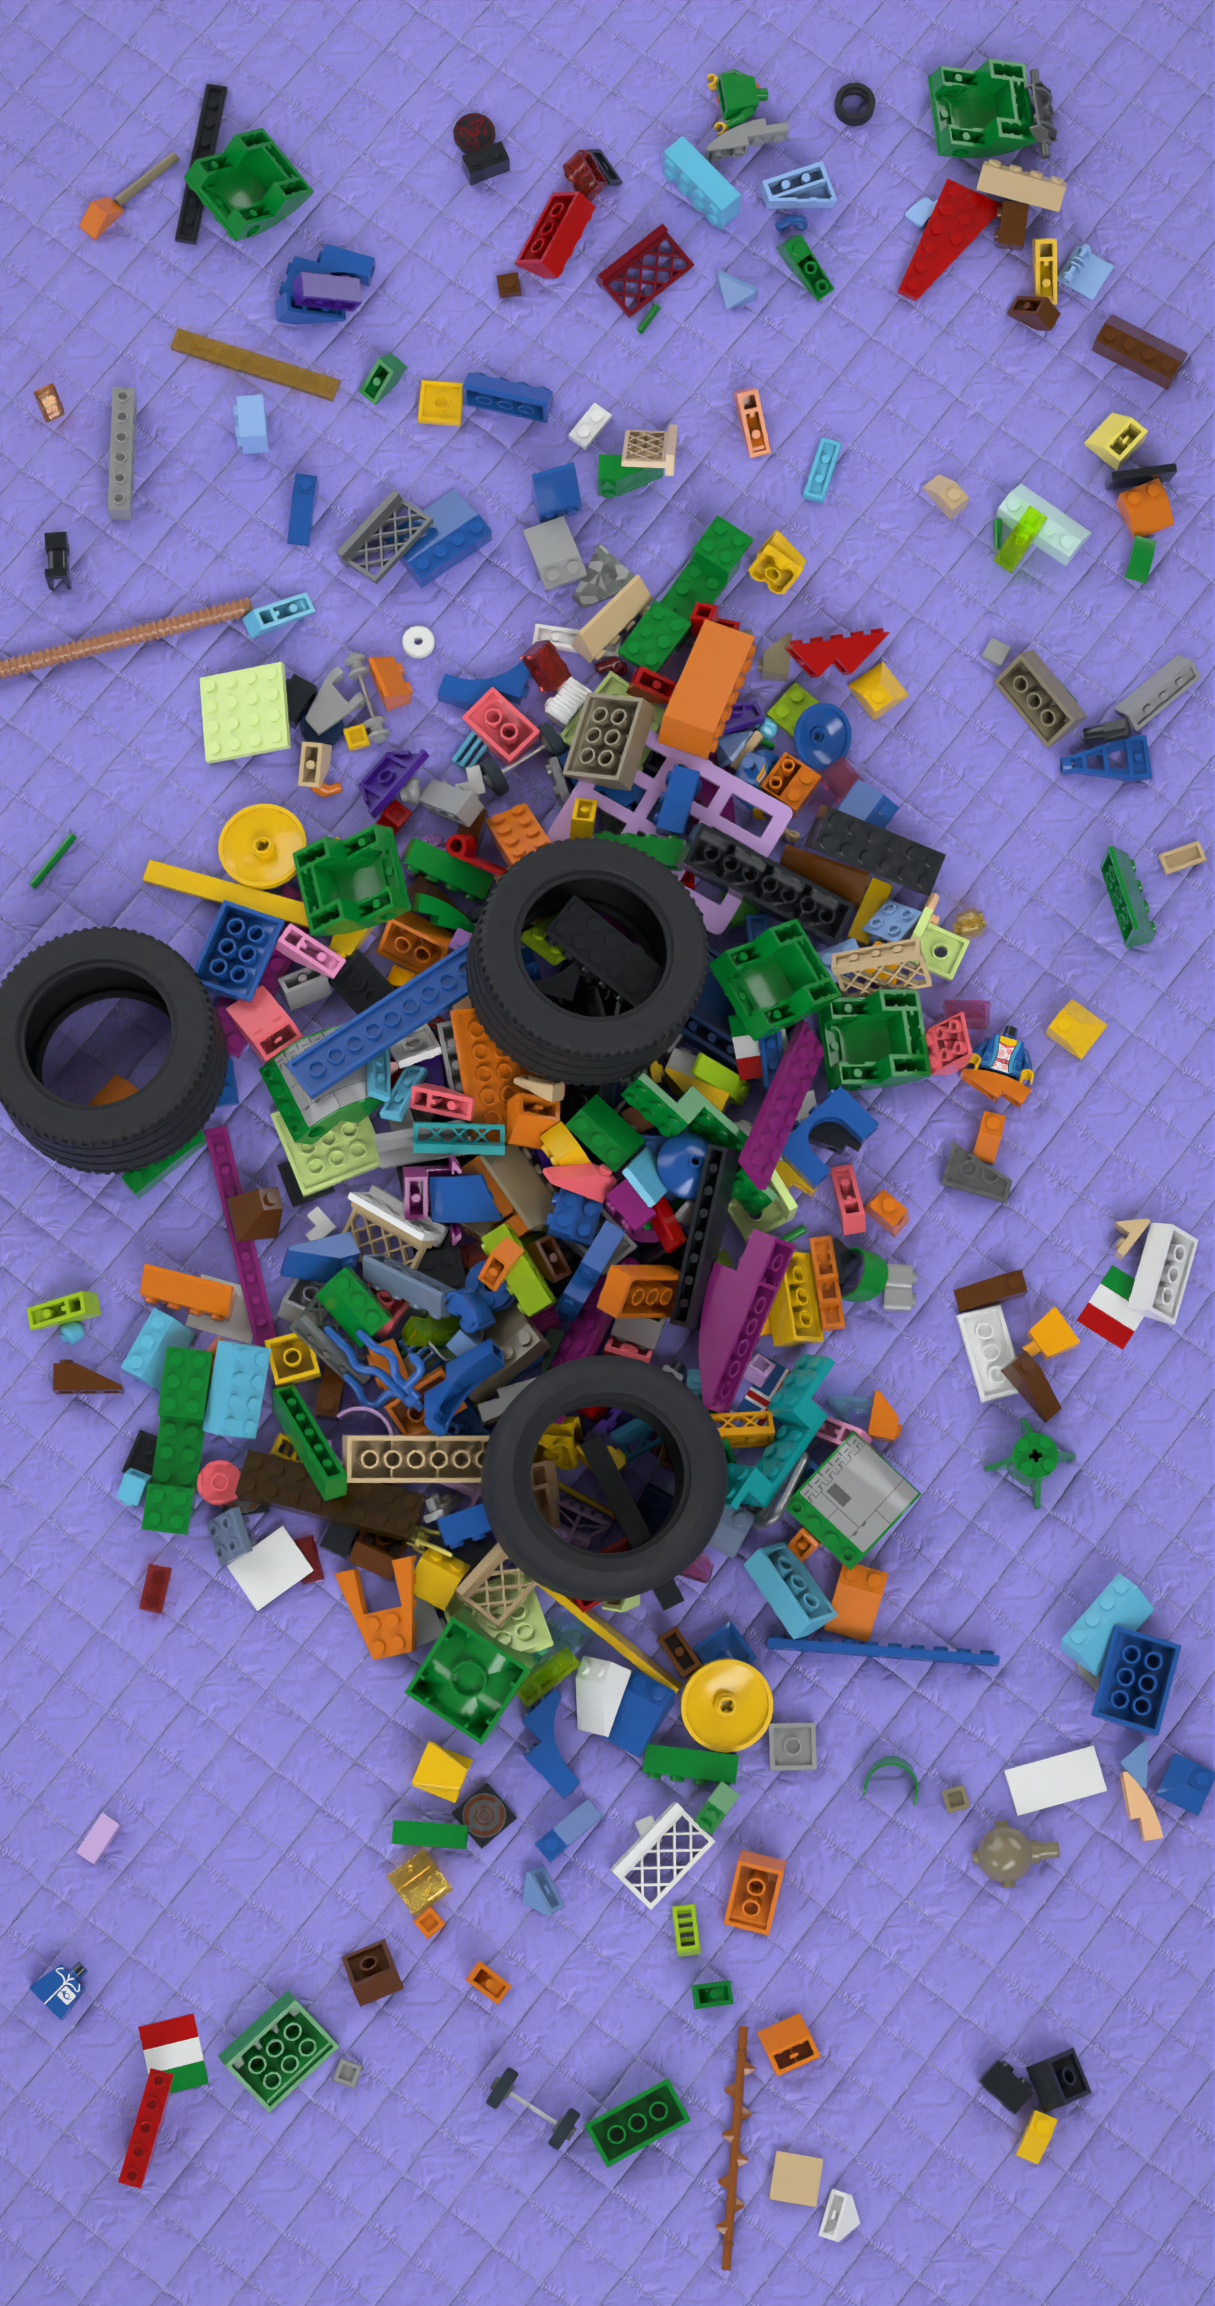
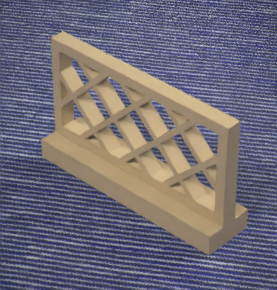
M669 424L668 431L626 430L621 466L665 468V476H674L678 425Z
M919 937L832 954L833 975H836L843 997H867L879 989H920L932 986V979L922 952V944ZM919 959L916 966L907 963V961ZM897 964V967L894 970L889 969L885 966ZM902 967L911 971L908 976L898 973ZM870 968L876 969L873 974L863 971ZM849 972L854 973L851 978L842 975ZM880 972H884L889 977L883 980L877 977ZM917 973L924 976L925 980L916 981L912 978ZM858 976L868 979L864 985L855 981ZM894 977L903 981L899 985L890 983ZM872 982H875L881 985V987L878 989H872L869 987V985ZM850 986L860 989L856 993L848 994L847 992Z
M352 1201L350 1206L353 1207V1210L342 1233L350 1231L354 1236V1240L361 1253L358 1261L363 1263V1247L370 1245L372 1254H378L376 1243L384 1240L387 1252L382 1254L394 1259L393 1253L401 1251L404 1260L403 1264L417 1270L426 1249L431 1248L434 1241H421ZM359 1214L363 1216L365 1226L357 1229L355 1221ZM379 1226L382 1232V1237L374 1239L372 1227ZM367 1230L369 1242L361 1244L358 1233ZM393 1236L398 1237L400 1247L391 1249L389 1238ZM413 1246L418 1251L415 1258L409 1260L406 1248Z
M499 1543L491 1549L455 1590L458 1600L463 1604L467 1603L497 1628L507 1620L538 1585L534 1580L531 1583L521 1584L520 1573L523 1572L518 1567L517 1569L503 1570V1562L509 1559V1557L504 1553ZM517 1574L518 1584L504 1585V1575ZM501 1575L502 1586L488 1587V1579L491 1576ZM519 1589V1596L516 1600L506 1601L505 1590ZM502 1591L503 1601L489 1602V1592ZM486 1592L487 1603H476L471 1598L476 1593ZM504 1606V1613L498 1620L490 1614V1607Z

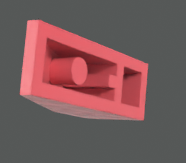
M428 1083L412 1086L411 1109L472 1121L475 1098L446 1087Z
M593 1163L547 1167L542 1170L551 1184L601 1203L604 1202L606 1194L612 1190L617 1182L611 1174L612 1170L603 1164L598 1166Z
M852 1164L830 1167L843 1235L866 1232L865 1212Z

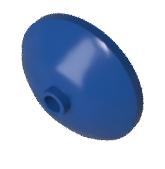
M817 703L802 712L794 729V745L798 756L806 765L814 769H830L838 765L849 751L852 738L851 726L847 716L839 707L829 703Z
M682 1133L671 1137L663 1144L657 1156L656 1167L660 1180L669 1192L682 1199L696 1200L708 1144H712L709 1140L697 1134ZM695 1159L697 1165H694L691 1160Z

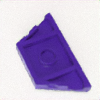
M421 749L416 754H412L409 750L399 753L386 752L358 784L363 794V800L368 806L367 811L372 818L375 819L427 760L430 755L426 750Z

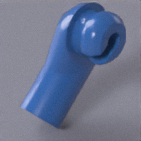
M788 215L776 222L775 227L779 233L790 226H797V230L802 231L808 227V223L803 215Z

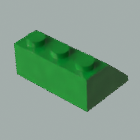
M597 1094L565 1125L614 1174L646 1141Z
M351 1266L344 1267L315 1295L360 1348L364 1343L356 1336L357 1330H364L372 1338L395 1318Z

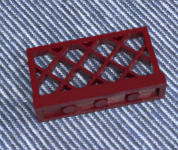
M663 223L599 273L595 280L600 288L603 287L628 318H631L694 267V263L668 234V229ZM665 240L672 247L671 254L659 252L660 244ZM646 255L656 256L655 266L643 265V258ZM659 257L671 258L670 268L658 267ZM674 258L682 259L687 266L682 270L673 269ZM630 268L640 269L639 279L627 278V270ZM642 270L655 271L654 281L642 280ZM658 271L669 272V280L666 283L657 282ZM614 281L623 282V292H614L609 285ZM626 282L638 284V294L625 293ZM641 284L653 285V293L650 296L640 295ZM625 297L637 298V306L631 311L625 305Z

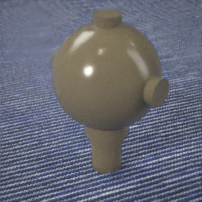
M1008 1821L994 1822L995 1828L988 1831L982 1837L977 1850L971 1851L973 1865L979 1864L983 1873L990 1879L1000 1882L1002 1888L1016 1887L1015 1881L1025 1876L1032 1864L1039 1863V1861L1044 1859L1060 1858L1058 1841L1042 1843L1037 1842V1840H1029L1020 1830L1009 1827Z

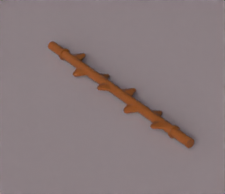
M739 2026L738 2044L737 2050H735L737 2052L735 2083L725 2087L724 2091L734 2099L732 2127L722 2133V2137L730 2143L729 2169L727 2175L718 2179V2184L727 2189L725 2220L716 2224L715 2229L724 2235L721 2270L731 2271L735 2212L745 2206V2203L736 2197L738 2167L748 2163V2158L739 2152L741 2121L751 2116V2111L743 2106L744 2078L755 2071V2067L746 2061V2053H748L746 2051L748 2027Z

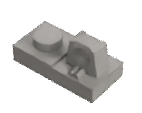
M447 1492L440 1496L438 1493L428 1496L425 1499L428 1510L423 1516L425 1522L429 1523L449 1514L462 1501L459 1492L452 1495Z

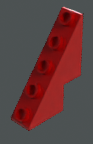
M883 628L871 629V634L864 635L863 631L850 632L851 637L843 638V634L830 635V640L823 641V636L810 638V643L804 644L802 639L789 641L790 646H785L784 649L811 678L820 677L831 664L842 675H850L886 638L889 632H884Z
M153 2068L150 2069L118 2183L139 2189L142 2188L153 2161L158 2135L164 2123L174 2074Z

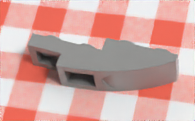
M765 118L738 125L713 140L706 147L705 158L707 161H720L728 157L740 158L748 154L749 146L758 147L764 143H781L784 140H788V122L766 125Z

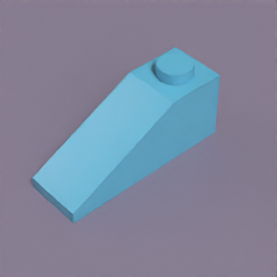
M307 592L254 609L242 620L251 639L291 624L316 611Z

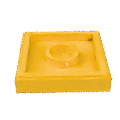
M421 380L418 423L461 426L463 383Z

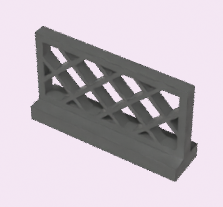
M392 490L336 551V554L343 565L346 567L350 566L377 585L434 521L431 517L402 499L398 492ZM403 507L408 509L409 515L397 517L398 512ZM423 519L425 521L421 526L413 527V520ZM409 521V528L398 530L399 522ZM388 524H394V531L383 533V529ZM410 535L406 542L399 543L398 536ZM395 537V544L384 546L383 538ZM380 539L379 547L369 548V544L373 540ZM395 550L392 558L384 559V551ZM380 552V560L369 561V554ZM365 555V562L357 564L353 562L358 556ZM381 565V570L375 576L370 573V567Z
M314 1296L299 1317L291 1323L289 1328L342 1379L345 1373H350L360 1385H363L370 1376L355 1371L349 1364L346 1354L324 1333L323 1329L327 1325H330L338 1334V1328H342V1326L337 1324V1321L331 1314V1324L323 1323L322 1313H329L326 1308H321L320 1301ZM309 1312L316 1313L317 1323H314L307 1317ZM347 1333V1338H348V1339H344V1340H345V1341L353 1348V1350L355 1351V1345H354V1344H356V1343H355V1341H354V1340L348 1335V1333ZM375 1336L372 1337V1339H373L377 1344L382 1343V1342H381L378 1338H376ZM364 1344V1355L356 1356L357 1359H365V1365L370 1366L366 1355L370 1353L368 1347Z

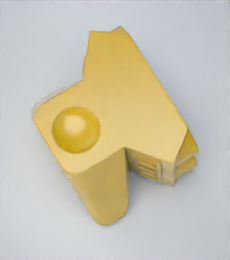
M775 530L758 550L756 559L749 566L748 571L755 581L767 583L771 592L784 595L802 573L803 566L807 560L781 532Z
M568 1416L564 1418L562 1424L552 1423L548 1426L537 1444L532 1464L550 1460L555 1462V1466L563 1470H572L574 1467L577 1468L580 1463L575 1447L584 1436L578 1416Z
M429 1741L413 1777L412 1786L456 1803L473 1760L443 1748L433 1741Z

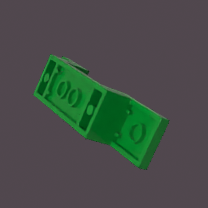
M717 515L694 546L690 562L660 603L656 600L653 602L618 650V655L638 668L643 666L658 673L674 650L679 652L693 633L690 616L696 603L713 605L740 569L741 558L753 543L754 538Z
M643 1072L621 1094L629 1105L634 1106L647 1121H650L659 1129L663 1136L669 1139L677 1136L689 1125L694 1133L706 1138L713 1145L742 1152L748 1138L741 1129L693 1086L674 1101ZM738 1162L731 1197L736 1199L745 1211L755 1217L770 1205L778 1195L769 1186H767L766 1190H758Z
M167 1346L157 1413L160 1417L151 1484H147L142 1530L188 1535L191 1515H194L198 1489L197 1479L200 1473L205 1439L203 1425L213 1352Z

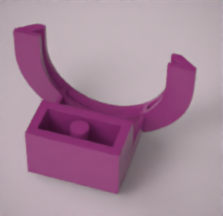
M452 1153L449 1154L448 1165L403 1167V1212L405 1220L428 1219V1212H431L429 1177L456 1176L458 1173L461 1174L460 1163ZM449 1223L452 1246H455L461 1239L460 1223Z
M628 1159L615 1174L611 1173L617 1182L612 1190L606 1194V1199L603 1202L604 1210L621 1229L626 1231L625 1233L630 1239L644 1243L660 1242L654 1229L642 1230L643 1226L656 1217V1212L647 1206L627 1179L618 1185L624 1177L622 1171L631 1162ZM678 1222L680 1227L682 1228L684 1225Z

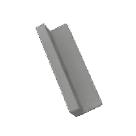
M1176 655L1114 709L1128 718L1132 730L1138 731L1199 680L1201 676L1193 660Z
M465 1120L451 1121L450 1123H465ZM418 1127V1140H428L433 1135L429 1128ZM413 1128L374 1135L381 1169L449 1157V1154L413 1153ZM444 1128L439 1133L444 1140H451L457 1135L451 1128ZM455 1128L458 1132L462 1130L461 1128ZM466 1130L462 1136L468 1141ZM458 1137L455 1141H462V1140L460 1139V1137ZM453 1154V1155H454V1156H461V1155H467V1154Z

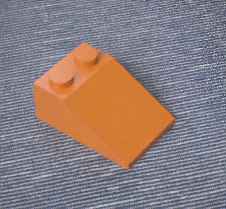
M842 1563L831 1602L838 1616L825 1624L824 1630L862 1642L869 1641L889 1573L856 1564L850 1570Z
M741 1849L723 1924L769 1936L787 1861Z

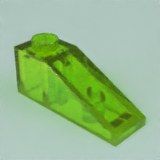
M565 1646L536 1666L516 1695L528 1708L578 1668L581 1662L568 1646Z

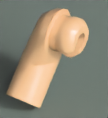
M931 893L927 898L924 908L927 907L933 910L930 923L937 926L940 917L934 915V911L940 897L936 893Z

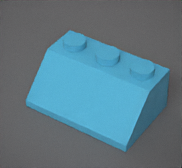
M153 1308L124 1360L121 1369L124 1373L161 1392L167 1346L188 1349L197 1333L175 1318Z

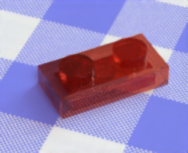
M149 1564L139 1610L163 1614L172 1568Z

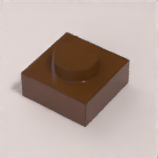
M518 272L496 275L500 299L521 296Z

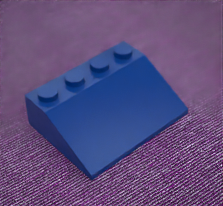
M455 489L422 510L423 513L433 519L434 523L400 559L421 588L492 540V530L479 513ZM423 519L413 520V527H419L425 521ZM409 521L398 526V530L409 528ZM410 535L398 536L399 543L406 542ZM395 537L383 538L388 545L395 544Z
M224 900L194 968L203 982L207 993L252 1002L286 921Z
M1115 1625L1091 1716L1147 1736H1158L1182 1645Z

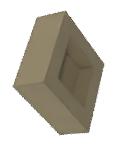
M964 1785L941 1791L947 1814L970 1808Z

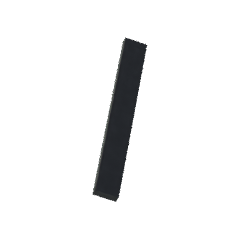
M206 84L189 169L196 159L215 155L228 93V87ZM187 182L175 242L197 245L204 205L198 195L190 189Z
M599 1435L579 1446L631 1549H635L647 1542L652 1535L602 1436ZM674 1579L652 1589L663 1611L685 1601Z

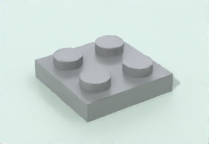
M815 1723L769 1724L770 1771L817 1770Z

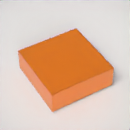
M431 1906L413 1921L427 1939H430L446 1925Z

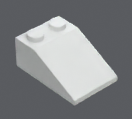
M583 1656L576 1676L578 1730L609 1737L631 1670L611 1661Z

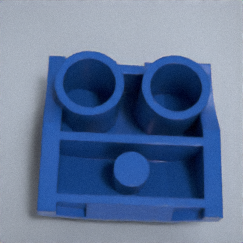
M469 1286L457 1291H449L445 1296L447 1299L445 1303L447 1310L453 1315H461L460 1326L464 1331L474 1333L475 1331H483L496 1324L497 1321L492 1310L480 1295Z

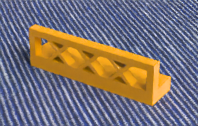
M770 1411L710 1414L714 1421H718L723 1425L721 1428H718L721 1439L727 1438L731 1448L767 1447L774 1441L775 1429ZM767 1418L768 1426H759L754 1422L756 1419ZM734 1420H741L745 1425L743 1427H736L731 1423Z

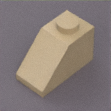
M938 474L922 487L950 520L967 507L969 500L967 494L955 481Z
M302 742L298 786L321 787L330 768L332 745Z

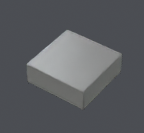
M991 638L981 658L1001 668L1011 647Z
M340 2058L332 2081L355 2089L363 2066Z

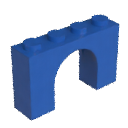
M841 1086L837 1090L831 1089L824 1098L826 1100L821 1105L817 1103L808 1112L809 1117L804 1121L800 1119L792 1127L794 1131L789 1135L780 1155V1158L813 1190L831 1172L810 1148L808 1136L815 1126L824 1122L838 1123L846 1128L861 1144L879 1126V1123Z

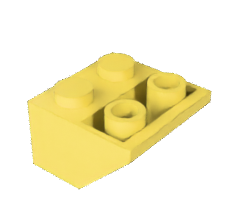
M1111 413L1084 442V445L1117 471L1142 445L1148 431L1132 417Z

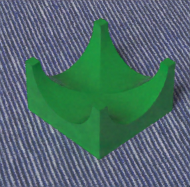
M465 1605L451 1617L404 1693L480 1745H483L498 1728V1723L527 1677L538 1665L542 1656L536 1652L532 1654L521 1652L501 1643L478 1625L472 1616L473 1610Z

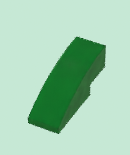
M422 893L414 894L411 910L431 915L429 924L453 930L460 928L473 934L475 925L460 911L435 897Z
M393 1820L392 1844L467 1849L469 1826Z

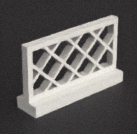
M372 1185L369 1192H350L348 1195L349 1200L421 1241H434L433 1246L435 1247L441 1246L450 1228L441 1222H432V1217L429 1215L428 1219L405 1220L403 1200L376 1185Z
M673 1801L609 1870L652 1910L716 1841L706 1831L702 1830L677 1802ZM681 1816L688 1821L689 1832H676V1822ZM692 1826H693L698 1832H692ZM664 1835H672L673 1849H660V1839ZM676 1835H689V1849H676ZM692 1835H702L708 1841L702 1848L692 1849ZM656 1844V1849L650 1850ZM656 1852V1866H643V1857L647 1853ZM660 1852H673V1866H660ZM676 1852H689V1862L685 1866H676ZM640 1861V1867H634ZM644 1869H656L657 1883H644ZM660 1869H673V1879L669 1883H660ZM676 1869H681L676 1875ZM631 1870H640V1883L631 1884L625 1876ZM636 1886H640V1892L635 1888ZM644 1886H657V1896L651 1902L644 1897ZM660 1886H665L660 1892Z

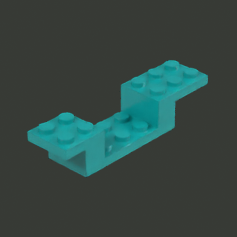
M803 1354L797 1359L794 1368L784 1378L782 1386L772 1396L771 1402L767 1406V1409L783 1426L777 1431L774 1441L764 1450V1455L754 1467L733 1463L727 1465L728 1486L724 1508L737 1510L740 1504L767 1508L828 1417L811 1398L835 1364L830 1357Z

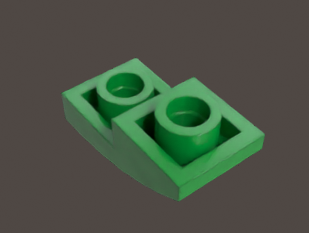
M1135 535L1124 578L1146 584L1157 541Z

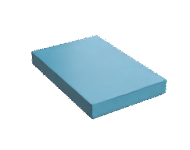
M647 1146L626 1166L622 1174L647 1206L652 1207L668 1189L658 1176L657 1158Z

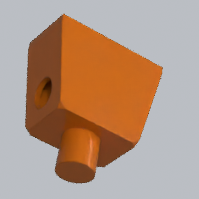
M884 1189L877 1192L863 1207L864 1211L893 1237L909 1222L908 1210Z

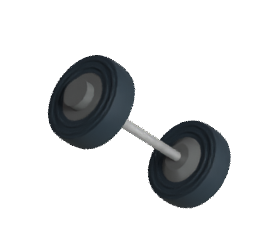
M548 722L537 727L540 730L542 745L501 770L491 758H486L479 763L485 784L488 788L491 787L496 795L500 797L509 791L504 773L544 748L552 757H558L566 752L563 738Z
M508 2067L501 2078L497 2076L490 2086V2089L493 2091L486 2100V2103L496 2109L502 2101L511 2096L555 2125L552 2130L553 2135L548 2144L556 2150L560 2149L566 2139L570 2141L577 2130L574 2125L579 2119L580 2113L570 2108L565 2116L560 2117L557 2122L512 2092L518 2072Z

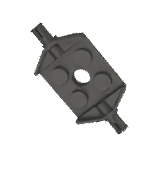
M1032 69L1029 71L1031 83L1024 86L1025 89L1030 88L1033 91L1031 100L1036 110L1034 114L1036 125L1031 126L1030 130L1041 149V158L1047 159L1050 158L1049 146H1051V143L1058 141L1056 139L1057 129L1053 124L1054 111L1051 105L1053 98L1051 90L1045 87L1042 81L1039 80V70Z

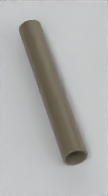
M171 152L117 195L114 201L120 207L178 162L179 157L175 152Z

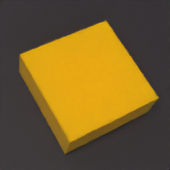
M364 723L343 729L349 752L371 746Z

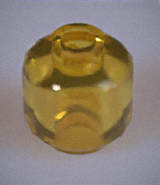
M976 908L957 913L956 922L952 923L956 935L961 934L967 940L982 935L984 928H987L983 912H978Z

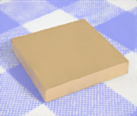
M776 2151L769 2199L816 2207L824 2159Z

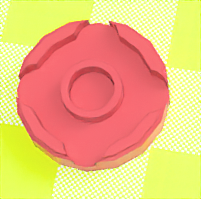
M216 1460L209 1462L198 1474L197 1487L199 1494L206 1502L214 1506L231 1504L238 1498L235 1491L241 1472L229 1461Z

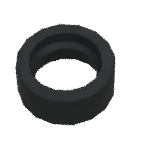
M855 82L848 83L840 88L836 94L834 109L836 116L841 122L849 126H861L867 123L873 116L875 96L869 87ZM849 95L861 96L866 100L867 108L859 114L849 113L842 106L843 99Z

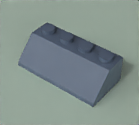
M384 1254L363 1256V1279L370 1282V1287L379 1291L384 1289L390 1292V1297L397 1300L404 1299L409 1302V1306L421 1310L423 1308L433 1318L450 1317L451 1313L445 1306L447 1302L445 1296L449 1291H457L456 1289Z
M673 1475L665 1491L674 1496L675 1478ZM740 1506L737 1510L724 1508L718 1527L708 1546L734 1559L753 1525L755 1514Z

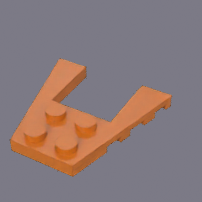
M416 1555L392 1560L402 1606L368 1613L358 1568L334 1573L373 1660L417 1651V1621H414V1608H416V1599H414V1585L416 1584L414 1561H416Z

